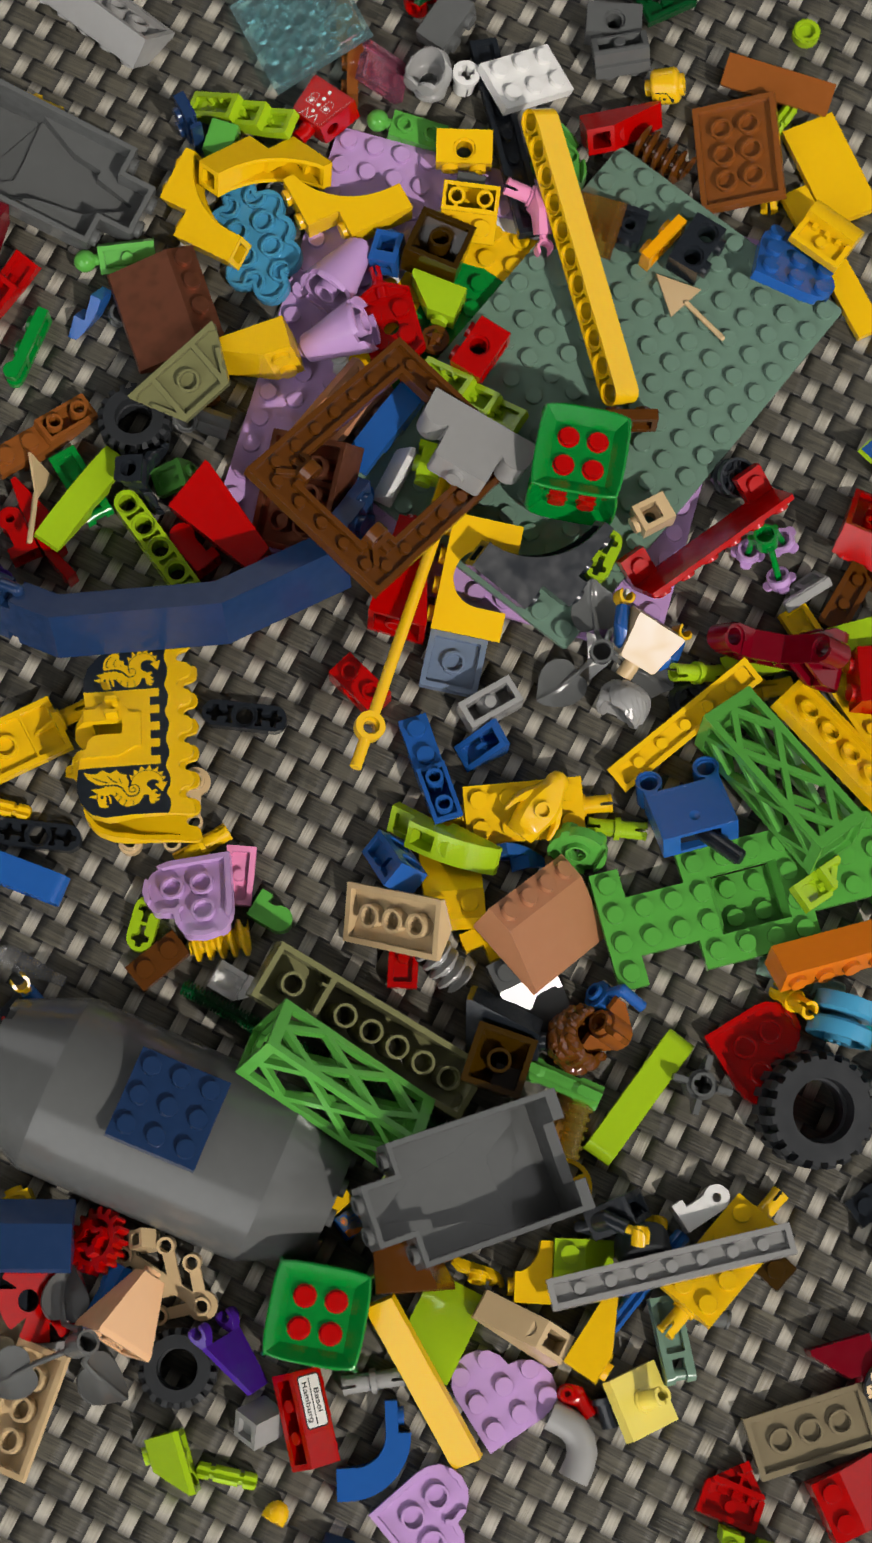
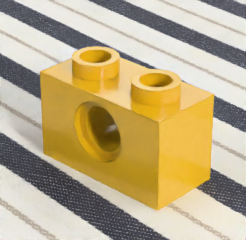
M437 128L435 170H441L444 174H456L458 170L475 172L479 175L486 174V171H491L493 130ZM460 148H467L472 154L467 158H462L456 152Z

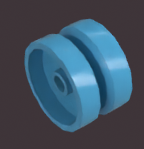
M818 988L813 1001L818 1004V1011L821 1013L812 1014L814 1018L807 1020L805 1031L814 1037L839 1046L858 1050H870L872 1031L866 1026L872 1025V1001L838 990Z

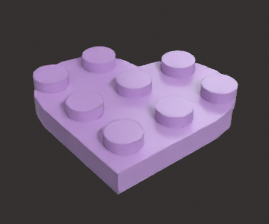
M229 851L171 860L156 866L158 870L152 873L148 880H144L142 894L147 907L158 919H175L178 929L187 940L208 941L230 932L231 923L234 920L235 899L232 856Z
M474 1350L465 1354L460 1359L451 1377V1388L457 1402L490 1454L543 1419L552 1410L557 1400L556 1384L552 1374L543 1364L532 1359H518L507 1363L500 1355L490 1350Z
M442 1463L427 1465L413 1474L370 1512L369 1517L390 1543H465L464 1532L458 1522L467 1510L469 1502L468 1487L461 1474L452 1467Z

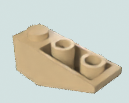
M485 1290L471 1318L548 1368L562 1364L575 1339L574 1336L551 1321L489 1290Z

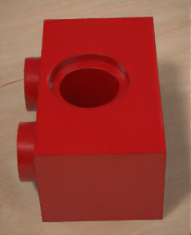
M481 316L477 323L472 322L468 326L464 334L466 338L461 346L456 344L448 357L450 366L474 376L477 383L482 385L509 346L511 333L486 317ZM479 347L482 348L485 352L482 354H474L471 351V349Z
M350 652L329 671V681L361 712L369 711L379 680ZM388 690L383 708L391 702L390 690Z

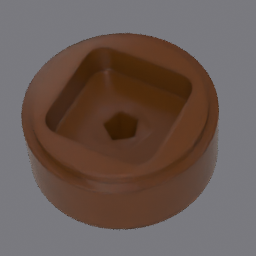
M431 325L423 330L422 334L426 344L425 352L430 355L442 354L449 346L447 330L439 325Z

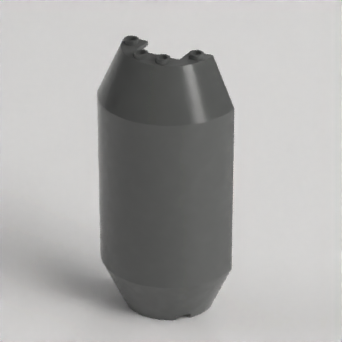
M18 998L10 1007L7 1017L0 1024V1151L15 1168L232 1262L279 1260L280 1256L285 1257L287 1260L308 1259L310 1254L316 1256L323 1241V1238L319 1236L324 1225L330 1227L335 1218L337 1210L332 1208L337 1196L343 1198L348 1187L349 1180L345 1179L348 1168L353 1169L359 1156L307 1121L299 1113L292 1111L235 1073L240 1060L96 998ZM143 1046L231 1083L193 1173L104 1136ZM260 1069L254 1070V1072L265 1078ZM279 1078L285 1090L309 1092L307 1089ZM308 1107L330 1122L323 1110Z

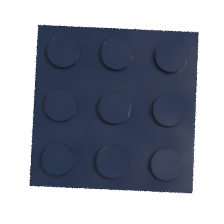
M143 1046L104 1136L193 1173L231 1083Z

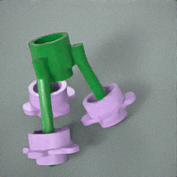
M764 524L761 528L755 530L753 534L748 535L746 539L742 540L738 546H733L730 550V555L740 562V567L744 570H749L756 562H762L765 554H769L772 569L766 574L767 582L763 583V589L766 592L774 591L781 595L787 594L790 591L791 583L796 580V574L789 572L785 567L779 566L777 558L782 554H794L799 549V545L795 542L794 537L796 530L791 526L778 528L777 524Z

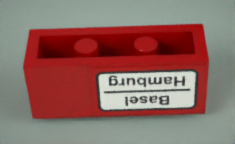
M308 1367L273 1376L272 1381L292 1473L312 1470L341 1461L321 1369Z

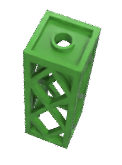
M747 686L703 716L694 744L705 756H710L717 760L720 774L809 875L854 844L867 816L750 686ZM740 726L754 741L742 737ZM763 727L773 730L776 747L772 745ZM732 756L735 757L743 774L735 772ZM754 762L766 766L767 777ZM774 769L781 772L784 790L777 788ZM791 783L803 797L793 794ZM814 784L824 788L827 804L822 801ZM795 804H796V805H799V806H801V807L807 808V809H809V810H812L813 812L808 811V810L803 809V808H800V807H798V806H795ZM782 813L786 815L794 832L785 829ZM804 819L816 823L817 833Z
M287 998L253 1028L235 1070V1073L292 1111L299 1113L307 1121L377 1168V1153L374 1152L377 1151L376 1148L425 1131L435 1103V1099ZM291 1016L295 1017L301 1022L290 1020ZM295 1035L322 1038L333 1059L306 1053ZM343 1051L365 1066L350 1063ZM259 1067L265 1078L254 1072V1070ZM274 1070L301 1076L311 1092L285 1090ZM337 1077L345 1078L348 1085L340 1079H338ZM362 1080L386 1082L397 1102L371 1096ZM324 1088H326L335 1095L327 1094ZM408 1095L417 1101L412 1103ZM308 1107L323 1110L330 1122ZM339 1114L366 1120L376 1136L351 1134Z

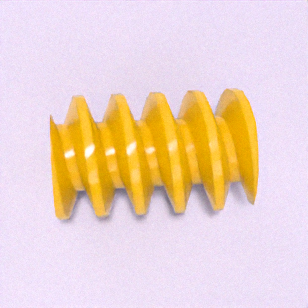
M236 919L234 928H231L230 932L224 936L208 941H189L191 957L194 954L197 962H202L204 953L207 954L210 961H213L216 951H218L221 959H226L228 950L231 951L234 958H238L240 948L243 949L246 956H250L252 950L248 920L246 927H243L240 919Z

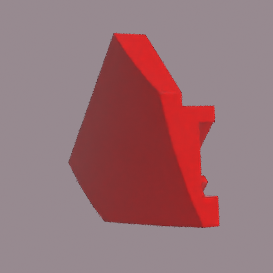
M749 1460L705 1479L694 1511L748 1534L755 1535L766 1498L761 1493L752 1473L753 1469Z

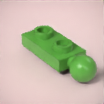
M374 109L367 116V125L372 131L381 132L388 129L387 139L436 152L437 128H448L447 125L395 110L393 119L388 118L386 112L381 109Z
M154 238L97 244L98 254H94L89 250H80L74 256V265L80 272L84 273L90 272L95 266L100 265L101 275L111 274L156 254Z

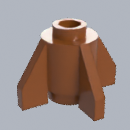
M614 996L606 1007L610 1011L599 1010L588 1016L590 1018L589 1029L592 1035L587 1032L581 1040L584 1049L588 1052L619 1051L630 1043L633 1029L626 1003L617 996Z

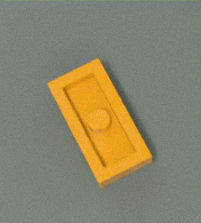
M680 214L672 221L666 220L659 228L658 236L654 240L649 238L640 248L639 252L641 255L638 265L647 272L683 235L687 220Z

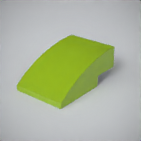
M454 1281L455 1290L422 1292L409 1318L412 1327L446 1386L478 1322L471 1318L482 1298V1295Z

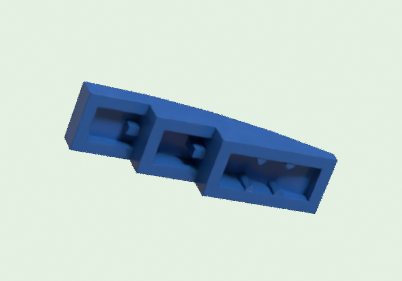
M402 381L352 443V445L364 448L359 470L364 476L369 474L381 455L389 450L401 431L407 429L425 403Z

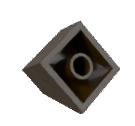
M424 206L405 244L399 268L409 273H412L413 269L416 268L455 283L477 227Z

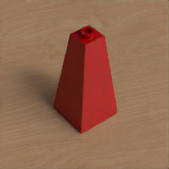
M204 460L169 503L170 509L176 517L189 524L194 531L243 568L270 556L272 552L211 464Z
M399 514L393 536L396 537L418 516ZM422 556L376 599L372 597L368 609L367 629L395 636ZM427 580L406 641L420 645L424 643L427 625Z

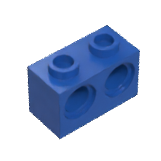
M379 829L363 849V855L385 887L392 890L414 893L428 876L412 851L404 847L405 841Z

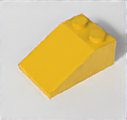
M282 315L219 337L228 375L279 380L282 378H292L297 373L305 371L302 357L298 350L297 340Z
M418 854L419 863L428 875L421 884L422 895L446 901L452 931L473 929V925L486 912L482 874L450 866Z

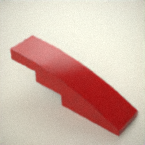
M18 249L0 272V319L23 294L42 269Z
M14 476L11 479V483L19 507L29 526L33 494ZM39 500L34 533L50 513ZM35 538L52 567L69 587L72 588L80 580L76 572L63 559L69 553L66 545L57 553Z

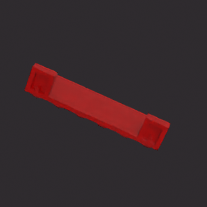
M753 463L732 478L745 502L743 505L656 567L644 546L641 545L632 549L616 562L633 590L654 599L662 598L671 592V587L675 584L690 579L695 574V570L703 564L706 565L715 561L721 551L740 543L741 537L749 531L761 528L767 518L786 510L788 503L793 501L795 497L790 492L773 488L760 464Z

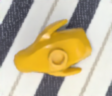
M555 770L549 773L540 783L516 792L504 807L505 810H508L518 803L507 827L529 843H533L550 826L546 841H550L561 822L564 795L569 784L568 777L563 772Z

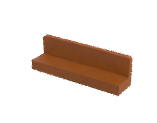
M732 52L729 54L720 83L722 87L752 96L774 91L778 104L821 117H826L837 85Z

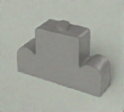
M437 387L417 420L416 426L421 436L428 440H439V444L427 464V469L445 479L449 484L457 486L473 496L479 495L492 472H494L495 477L501 483L507 485L517 483L533 459L534 443Z

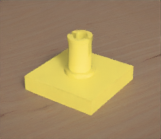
M654 1360L647 1361L602 1383L626 1444L634 1443L678 1420L671 1402L670 1390L664 1385Z

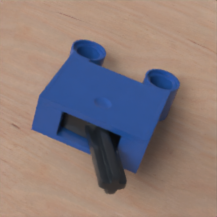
M710 756L697 758L692 765L693 782L662 790V778L656 772L644 771L636 777V801L639 807L645 810L663 858L709 846L733 864H740L743 861L746 851L731 841L739 838V820L719 776V763L716 759Z

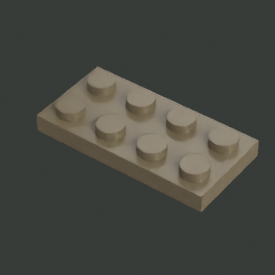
M861 1382L842 1386L741 1419L761 1482L872 1447V1414L863 1393Z

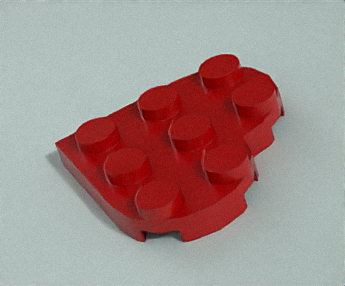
M765 1001L754 1005L704 1036L703 1040L734 1089L743 1099L748 1100L751 1104H757L758 1096L753 1094L755 1087H761L763 1081L760 1080L761 1075L764 1071L773 1070L771 1063L776 1059H785V1054L794 1052L797 1049L801 1025L794 1012H789L777 1002Z

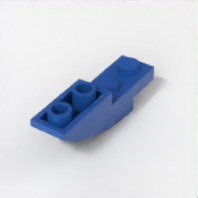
M426 713L398 721V727L410 764L434 824L437 825L463 816L450 775L441 757Z

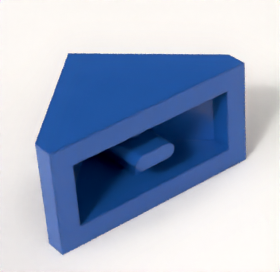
M494 718L454 748L468 773L507 754L510 743L497 719Z

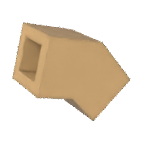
M138 1228L129 1231V1251H137L142 1254L158 1252L156 1243L160 1239V1232L157 1229Z

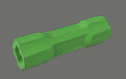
M540 1057L538 1061L531 1062L525 1080L533 1084H540L549 1089L555 1088L556 1092L569 1097L574 1103L594 1112L605 1089L604 1086L586 1078L570 1075L551 1066Z

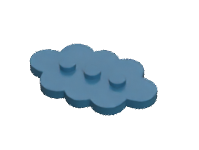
M255 184L230 191L221 196L223 205L216 208L212 213L223 227L242 236L252 247L239 271L225 265L226 279L231 288L237 292L253 291L258 300L264 305H279L286 300L290 293L291 287L288 277L299 271L304 260L303 252L299 245L294 242L297 234L296 226L292 219L285 215L286 204L282 196L275 190L265 189L258 191Z

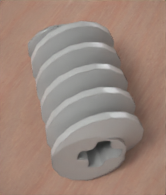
M449 940L441 960L432 961L427 959L423 969L428 971L434 968L430 978L436 980L441 977L442 979L438 982L437 987L443 989L448 986L447 992L453 993L469 981L473 975V970L466 966V961L462 957H458L459 952L455 948H451ZM419 957L415 958L417 962L425 960Z

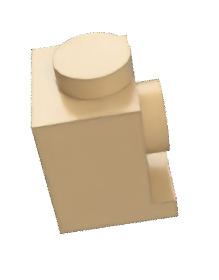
M663 491L632 506L629 513L631 517L628 518V523L635 534L640 532L644 539L667 526H672L677 515ZM650 516L654 521L648 523L645 517Z

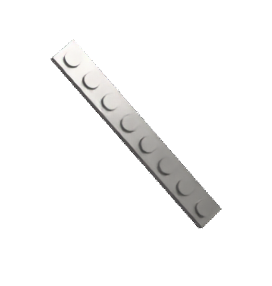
M787 1222L546 1279L545 1282L552 1311L557 1312L793 1256L798 1251L790 1223Z

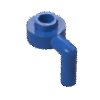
M600 981L590 985L586 991L585 1004L592 1006L594 1012L607 1010L606 1007L614 996L622 997L638 1012L643 1011L647 1006V1003L625 984L611 987L607 982Z

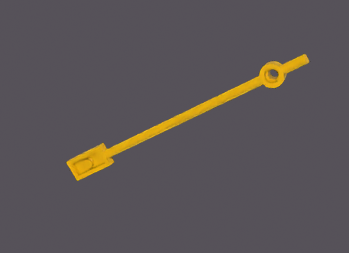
M439 477L431 503L451 486L441 477ZM440 539L422 555L369 711L362 712L353 724L354 734L359 740L350 763L352 769H362L370 743L376 742L385 732V720L380 713ZM364 725L371 726L372 732H366Z

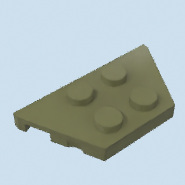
M210 321L127 396L133 401L188 423L231 385L216 325Z

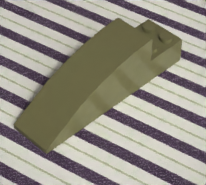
M284 941L275 942L245 993L246 996L271 1011L287 998L435 1099L433 1107L457 1120L461 1119L478 1089L460 1080L468 1053ZM291 1016L290 1020L301 1022L295 1017ZM312 1037L313 1039L325 1045L322 1038ZM343 1051V1053L349 1060L355 1062L358 1065L365 1066L364 1064L350 1056L348 1053Z

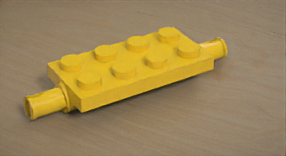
M45 696L0 718V784L74 750L65 730H68L67 726L79 721L81 718V711L85 710L83 699L58 710V708L54 709L48 696Z
M581 776L568 777V789L564 795L562 817L557 830L561 829L562 824L566 822H573L580 827L586 828L585 817H587V814L613 813V804L600 805L602 802H613L611 793L607 795L585 796L582 792ZM544 779L462 787L463 805L460 806L463 816L443 822L442 824L448 826L455 823L494 844L526 841L507 827L518 803L508 810H505L504 807L516 792L536 785ZM550 826L536 840L546 839Z
M772 1186L769 1193L756 1206L742 1194L738 1193L696 1244L778 1225L773 1221L772 1217L787 1202L788 1197L782 1192L777 1200L773 1201L780 1189ZM763 1263L660 1287L674 1301V1307L663 1321L657 1325V1329L663 1334L669 1325H672L665 1335L670 1340L674 1339V1336L688 1319H695L707 1329H710Z

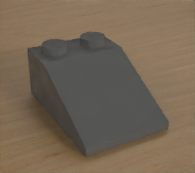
M502 959L487 965L485 968V973L496 995L543 1019V1032L548 1031L549 1021L570 1005L558 976L537 994L533 995Z

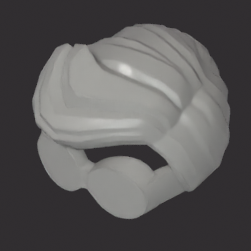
M428 46L418 50L410 58L405 67L403 81L406 87L412 90L419 100L433 103L439 102L445 97L452 79V66L448 54L440 48Z
M611 679L601 688L596 704L597 712L602 715L606 713L614 715L617 719L627 723L628 727L637 729L639 725L644 723L650 712L651 698L636 683L625 679Z

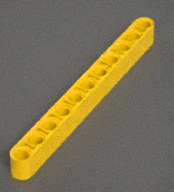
M553 108L527 109L521 117L523 134L601 400L608 407L632 404L637 400L639 394L637 381L559 115Z

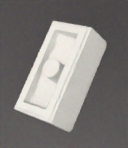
M407 447L395 451L374 491L373 500L389 508L390 506L392 507L412 469L416 448Z

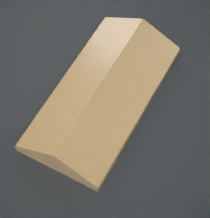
M347 881L343 941L432 961L441 960L452 931L444 899Z
M20 1337L16 1343V1346L22 1347L27 1351L30 1363L58 1352L38 1343L28 1342ZM64 1355L32 1368L38 1376V1386L29 1396L19 1400L0 1398V1474L18 1482L26 1483L71 1357Z

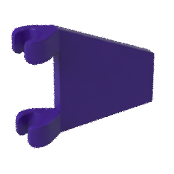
M230 1306L225 1310L229 1319L224 1311H220L215 1317L217 1323L228 1332L226 1335L213 1342L211 1326L205 1322L200 1324L198 1329L194 1327L189 1330L188 1337L194 1345L201 1349L249 1396L269 1382L240 1328L238 1309L235 1306Z

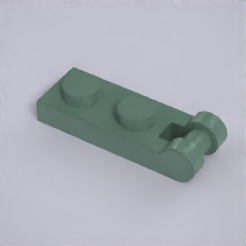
M669 1295L646 1299L664 1385L666 1387L674 1386L677 1381L685 1380L687 1383L696 1381L697 1374L686 1323L674 1336L673 1340L665 1337L672 1325H669L663 1334L657 1329V1325L673 1309L674 1301ZM681 1358L682 1367L674 1369L672 1360Z

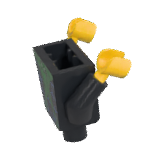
M640 1187L596 1205V1208L583 1212V1219L574 1222L575 1232L580 1239L592 1235L593 1239L598 1241L615 1233L626 1236L628 1233L631 1234V1245L639 1248L649 1245L650 1230L646 1226L637 1224L644 1221L656 1222L663 1225L666 1230L668 1229L666 1217L651 1215Z

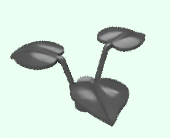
M590 579L586 582L588 584L583 589L584 595L576 604H572L571 619L577 630L580 632L594 630L596 641L590 647V658L577 670H575L573 663L566 659H554L548 662L541 670L538 679L536 701L542 705L566 707L577 703L587 691V682L580 676L593 662L603 665L610 660L618 665L622 663V660L617 655H614L613 645L608 640L602 639L599 629L608 630L613 627L617 605L613 601V594L596 579ZM639 668L631 680L632 683L641 686L650 698L674 688V682L668 677L669 668L657 671L654 675Z
M72 1265L71 1273H55L42 1290L40 1298L41 1308L47 1319L52 1321L61 1319L62 1327L74 1333L66 1338L63 1350L31 1363L29 1354L22 1347L12 1345L2 1348L0 1350V1398L19 1400L29 1396L38 1386V1376L32 1368L68 1355L73 1359L82 1358L80 1364L84 1369L77 1374L76 1386L79 1395L85 1402L94 1406H102L128 1400L126 1382L118 1364L108 1353L97 1351L100 1342L96 1332L91 1329L83 1330L82 1326L71 1324L76 1323L77 1319L87 1311L90 1305L87 1289L79 1278L75 1266Z

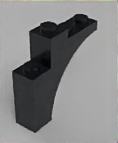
M596 520L584 534L572 543L558 550L539 555L512 554L496 547L491 542L481 540L464 564L517 607L526 609L528 606L534 605L540 597L539 591L541 589L559 604L570 607L584 595L583 589L588 584L579 577L580 574H584L590 569L593 564L592 558L598 550L601 551L608 545L611 540L610 534L614 528L606 522Z

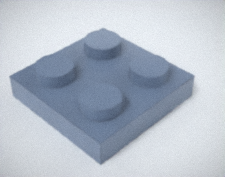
M431 629L419 687L469 697L478 692L488 640Z

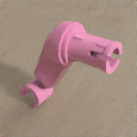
M508 177L505 184L516 188V190L504 187L502 194L525 203L526 210L531 216L533 235H539V242L533 249L534 255L538 258L541 254L540 246H543L547 250L548 257L554 249V245L548 239V235L553 233L539 185L536 184L531 187Z

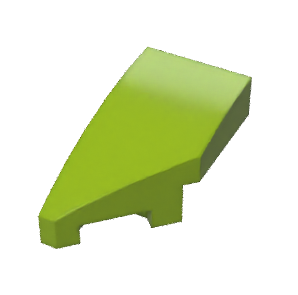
M839 855L788 889L805 914L833 896V891L838 888V880L836 879L838 865L841 862Z

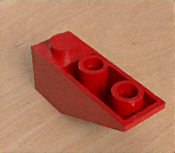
M652 101L580 115L581 142L588 156L616 151L638 140L650 125L653 126L650 133L661 129V101Z

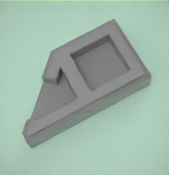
M814 570L793 583L789 591L790 597L785 599L783 603L786 611L790 613L831 587L833 584L830 577Z

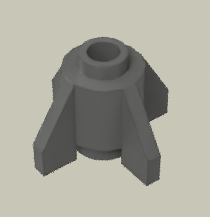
M710 1054L705 1055L697 1070L690 1071L685 1076L672 1073L671 1080L681 1084L684 1096L689 1099L690 1114L699 1115L702 1100H707L714 1094L732 1096L733 1090L717 1086L716 1078L709 1072L714 1058ZM696 1080L699 1081L701 1085L699 1091H697L698 1087L694 1086V1082Z

